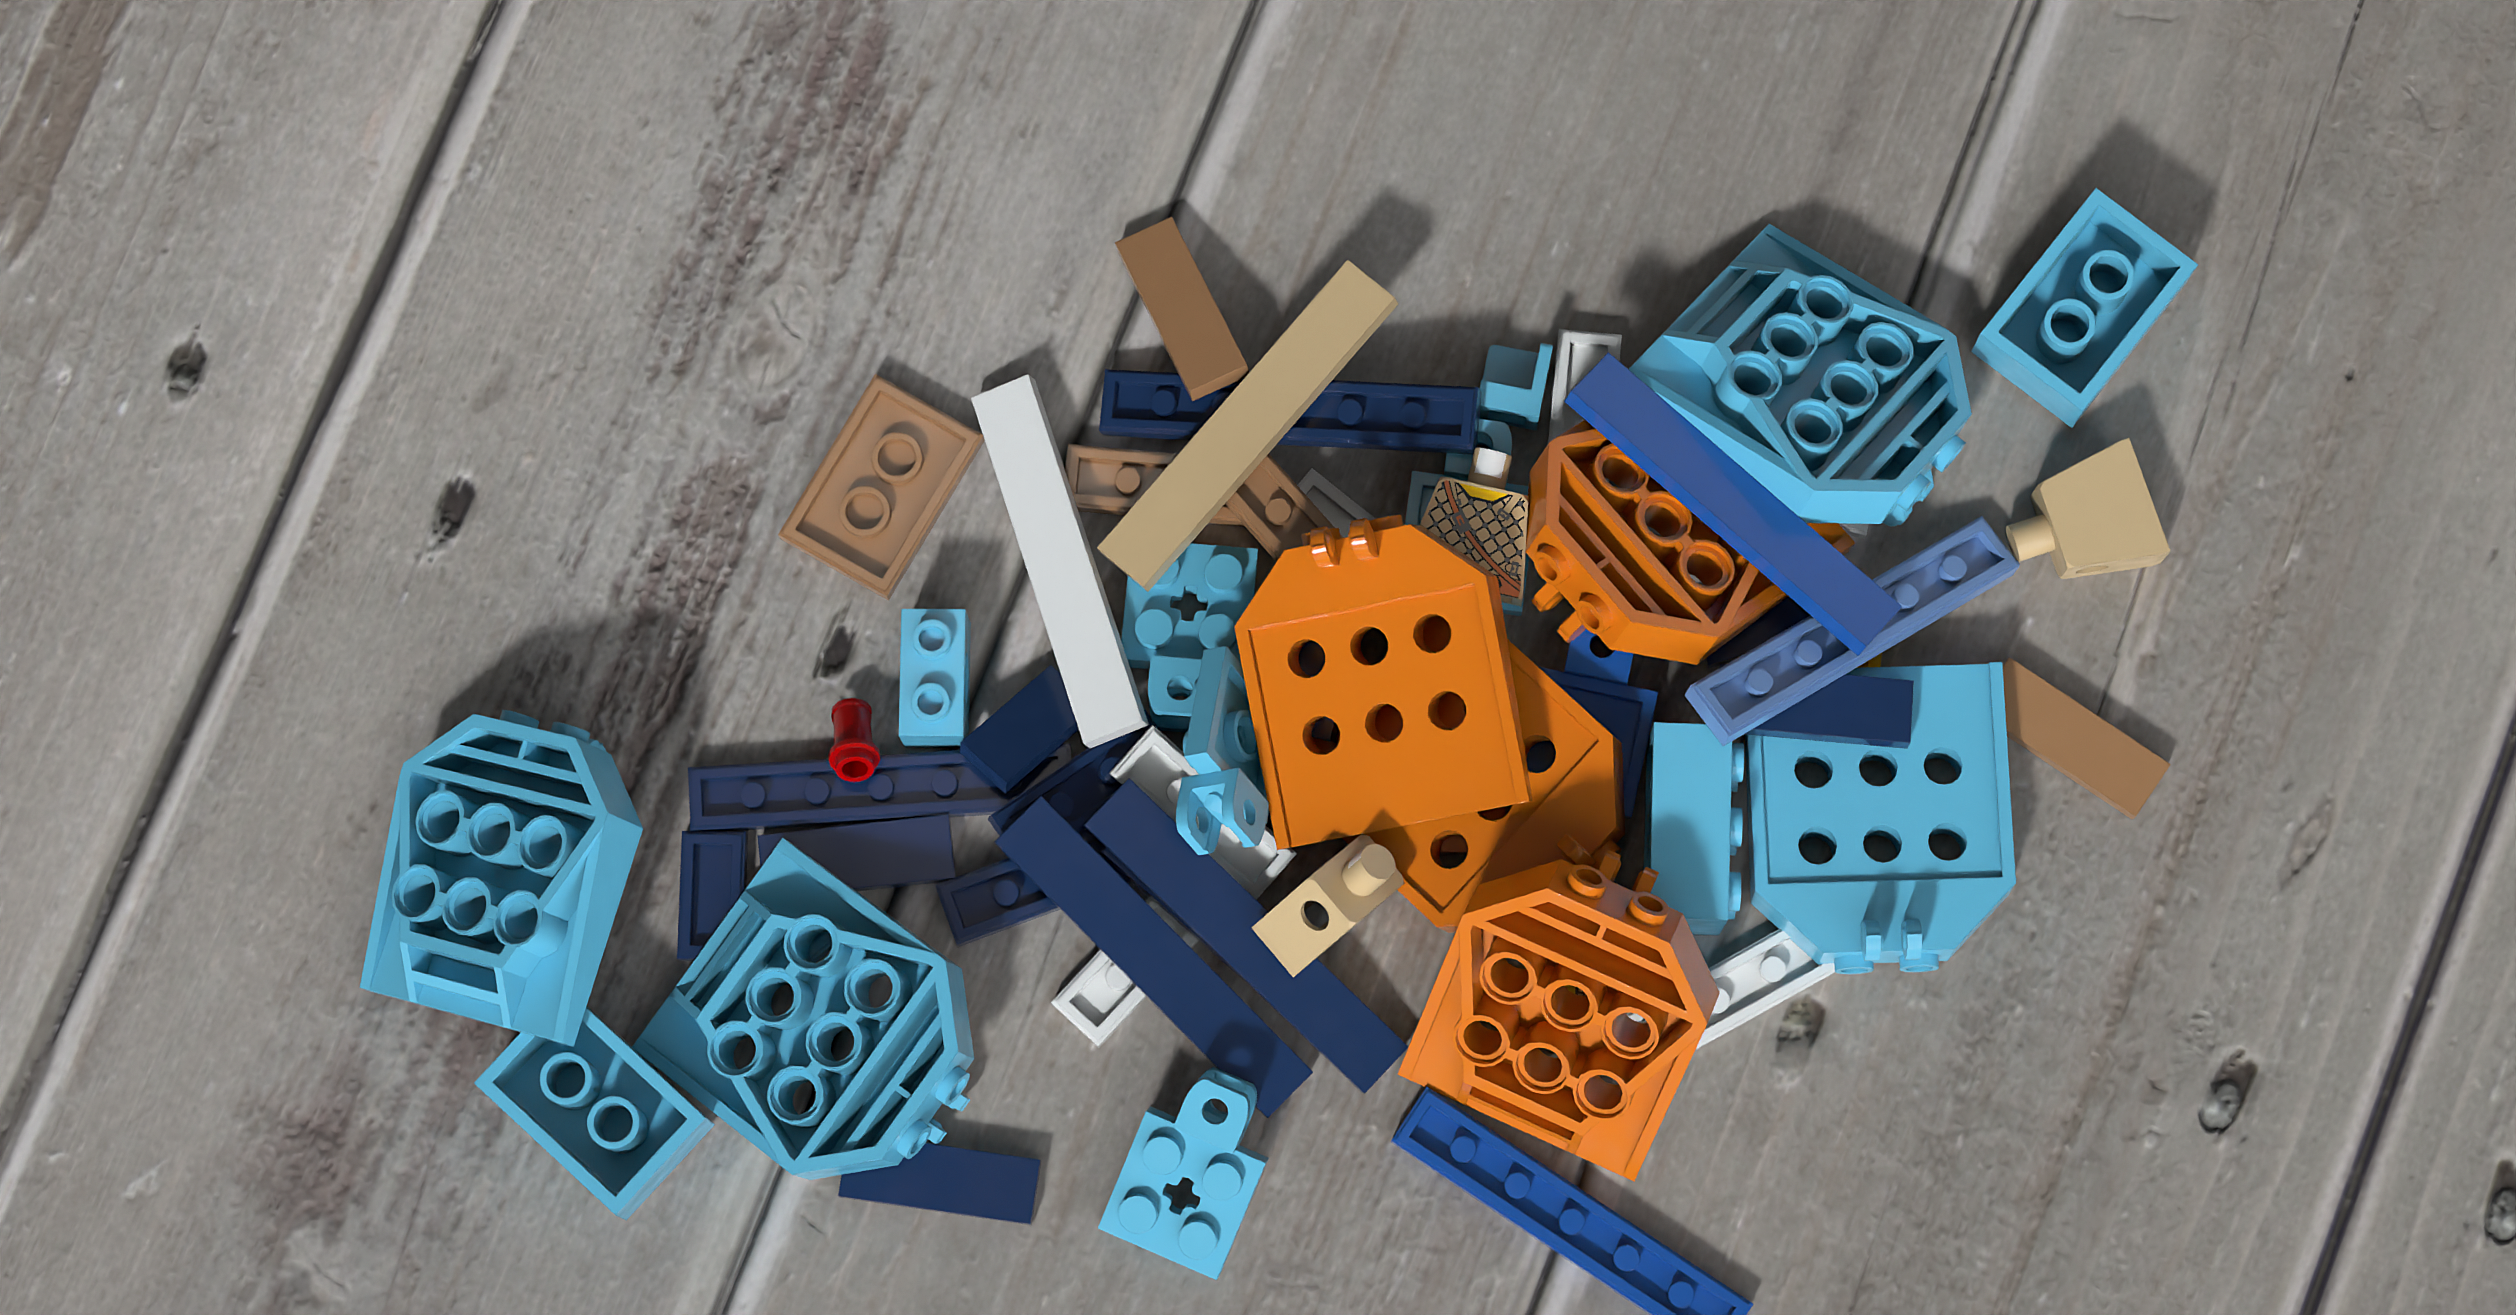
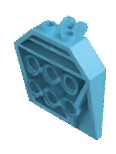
M1768 224L1629 368L1634 375L1805 523H1884L1891 527L1901 525L1913 511L1912 506L1920 500L1923 501L1934 488L1931 468L1934 466L1942 473L1965 446L1966 442L1958 437V435L1972 415L1957 337L1953 333L1771 224Z
M2002 662L1968 665L1855 668L1845 674L1914 681L1911 743L1907 749L1745 735L1751 904L1778 929L1790 936L1789 939L1818 965L1834 963L1835 972L1839 974L1868 973L1874 971V963L1899 962L1900 971L1903 972L1939 969V961H1948L2007 898L2015 886L2016 874ZM1935 758L1944 759L1955 769L1956 780L1945 785L1933 782L1925 773L1924 763ZM1866 761H1880L1891 771L1892 782L1885 786H1872L1862 778L1859 766ZM1802 763H1816L1827 773L1828 783L1823 787L1808 788L1798 781L1794 769ZM1940 833L1950 835L1958 842L1961 856L1950 861L1939 859L1931 852L1928 839ZM1876 835L1886 837L1895 846L1896 858L1885 863L1874 861L1865 852L1864 840ZM1806 838H1820L1831 848L1832 859L1824 864H1812L1802 857L1798 844Z
M502 710L499 720L472 714L403 763L399 775L360 988L574 1047L643 827L612 755L607 753L603 743L589 739L591 733L560 722H553L550 732L537 729L539 725L538 720L509 710Z
M784 838L778 843L632 1046L635 1051L782 1168L794 1176L808 1180L899 1165L904 1157L910 1159L915 1156L927 1140L939 1145L947 1134L942 1128V1124L933 1118L942 1103L952 1109L956 1108L959 1111H963L970 1101L962 1093L970 1078V1074L966 1070L974 1060L962 968ZM827 931L832 938V949L824 960L813 963L809 955V946L818 934ZM889 976L893 985L891 997L884 1005L873 1008L869 1000L871 985L878 978ZM790 984L794 992L792 1006L785 1014L776 1016L771 1007L772 997L778 988ZM849 1028L854 1036V1047L845 1059L836 1061L831 1053V1043L837 1033ZM751 1037L756 1046L755 1056L747 1067L738 1069L733 1059L734 1050L742 1039ZM811 1081L816 1091V1100L807 1112L799 1115L793 1106V1096L801 1084Z

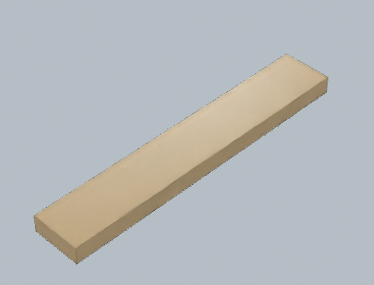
M1347 260L1101 542L1097 549L1143 589L1149 592L1396 308L1398 302L1395 297Z

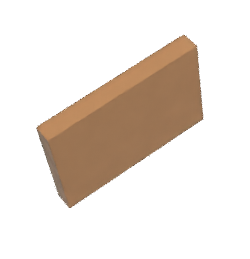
M875 374L778 536L781 540L889 601L984 443V436Z

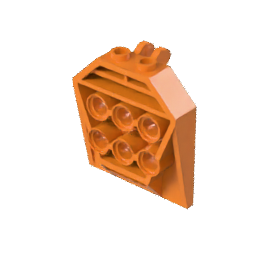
M1583 420L1549 442L1529 471L1526 553L1534 561L1539 575L1547 582L1534 595L1531 602L1542 613L1554 608L1563 599V596L1576 611L1567 617L1557 630L1567 643L1574 640L1587 629L1591 633L1597 634L1611 650L1697 665L1789 597L1586 420ZM1606 479L1613 481L1619 488L1612 486ZM1807 523L1842 555L1848 553L1856 544L1839 523ZM1648 527L1655 529L1660 536L1655 535ZM1690 575L1697 577L1702 584L1697 583Z
M1402 515L1372 520L1367 518L1350 521L1348 537L1341 538L1339 528L1329 529L1328 526L1311 529V532L1302 534L1303 546L1283 551L1234 626L1277 850L1533 801L1497 576L1425 527L1412 524L1403 525ZM1436 615L1443 617L1451 628L1449 644L1439 652L1431 650L1423 638V629L1426 622ZM1372 628L1381 630L1388 641V651L1385 658L1375 665L1369 663L1361 652L1362 638ZM1312 640L1317 642L1325 653L1324 667L1318 675L1313 677L1307 675L1299 664L1301 648ZM1449 692L1458 694L1466 705L1464 721L1454 729L1445 726L1438 715V704L1441 698ZM1387 704L1394 706L1403 718L1401 733L1392 741L1384 739L1378 733L1375 726V718L1378 711ZM1325 716L1332 719L1340 730V741L1337 747L1330 753L1321 751L1316 746L1312 737L1315 723Z
M1439 615L1431 617L1423 629L1424 641L1431 650L1435 652L1443 650L1451 639L1449 623ZM1509 639L1507 640L1526 758L1530 748L1538 742H1552L1556 750L1555 761L1549 769L1540 773H1533L1528 769L1533 801L1511 805L1508 814L1496 821L1487 820L1484 812L1478 811L1364 833L1370 836L1375 844L1385 847L1392 854L1395 860V867L1404 878V884L1397 890L1437 928L1448 933L1456 932L1461 918L1480 884L1560 859L1574 865H1587L1599 870L1607 850L1620 854L1622 850L1616 844L1625 835L1622 743ZM1454 692L1445 694L1438 704V715L1445 726L1451 729L1457 728L1466 716L1464 700ZM1387 704L1383 706L1375 718L1376 729L1384 739L1388 741L1396 739L1403 728L1401 713L1392 705ZM1340 730L1336 743L1313 738L1316 746L1323 752H1332L1340 741ZM1361 834L1343 837L1342 839L1350 844ZM1463 836L1468 845L1466 859L1458 867L1444 868L1439 856L1442 843L1449 837Z
M1607 850L1599 870L1587 865H1574L1560 859L1478 885L1458 925L1397 1075L1428 1087L1450 1099L1635 1181L1720 994L1683 913L1668 907L1665 901L1650 893L1659 872L1651 868L1645 867L1643 871L1639 872L1632 890L1614 883L1621 866V855ZM1505 958L1518 960L1526 969L1512 966ZM1565 985L1578 987L1584 991L1586 996L1572 993ZM1626 1013L1638 1014L1647 1022L1640 1023L1634 1021ZM1479 1021L1490 1022L1499 1031L1487 1029ZM1539 1048L1550 1049L1558 1057L1547 1056ZM1599 1075L1609 1076L1616 1080L1618 1084L1607 1083Z

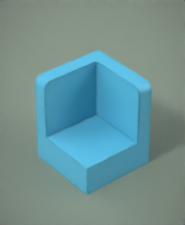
M1541 343L1539 353L1491 345L1488 349L1483 379L1480 384L1482 395L1479 419L1504 422L1510 426L1537 431L1553 345Z

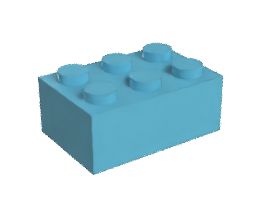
M2095 188L1983 329L1971 352L2073 428L2185 286L2198 264Z
M1654 722L1646 748L1643 870L1645 867L1659 872L1650 893L1665 901L1668 907L1683 913L1693 935L1719 936L1728 919H1735V913L1740 911L1741 872H1729L1730 855L1736 856L1737 847H1741L1743 811L1742 808L1731 807V792H1737L1738 782L1743 781L1744 744L1732 743L1731 741L1722 746L1706 724Z
M586 1006L574 1047L521 1032L474 1082L478 1088L612 1213L626 1221L715 1125L588 1006Z

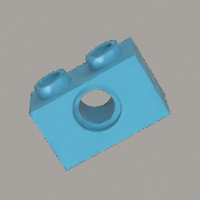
M901 609L899 737L905 748H960L961 741L969 735L971 622L966 609Z

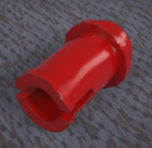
M847 698L838 701L832 707L831 714L834 725V746L828 754L829 763L841 779L849 782H859L869 778L880 761L879 749L872 741V708L868 702L858 698Z

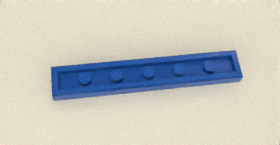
M1609 352L1571 390L1565 399V403L1857 656L1863 652L1901 609L1902 606Z
M1426 1087L1391 1140V1143L1649 1315H1747L1753 1306L1752 1302L1428 1087Z

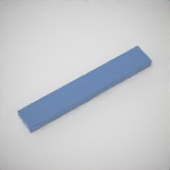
M1980 516L1872 579L1902 607L1859 656L1810 615L1690 685L1685 693V697L1722 746H1725L2013 576L2020 564L1983 516Z

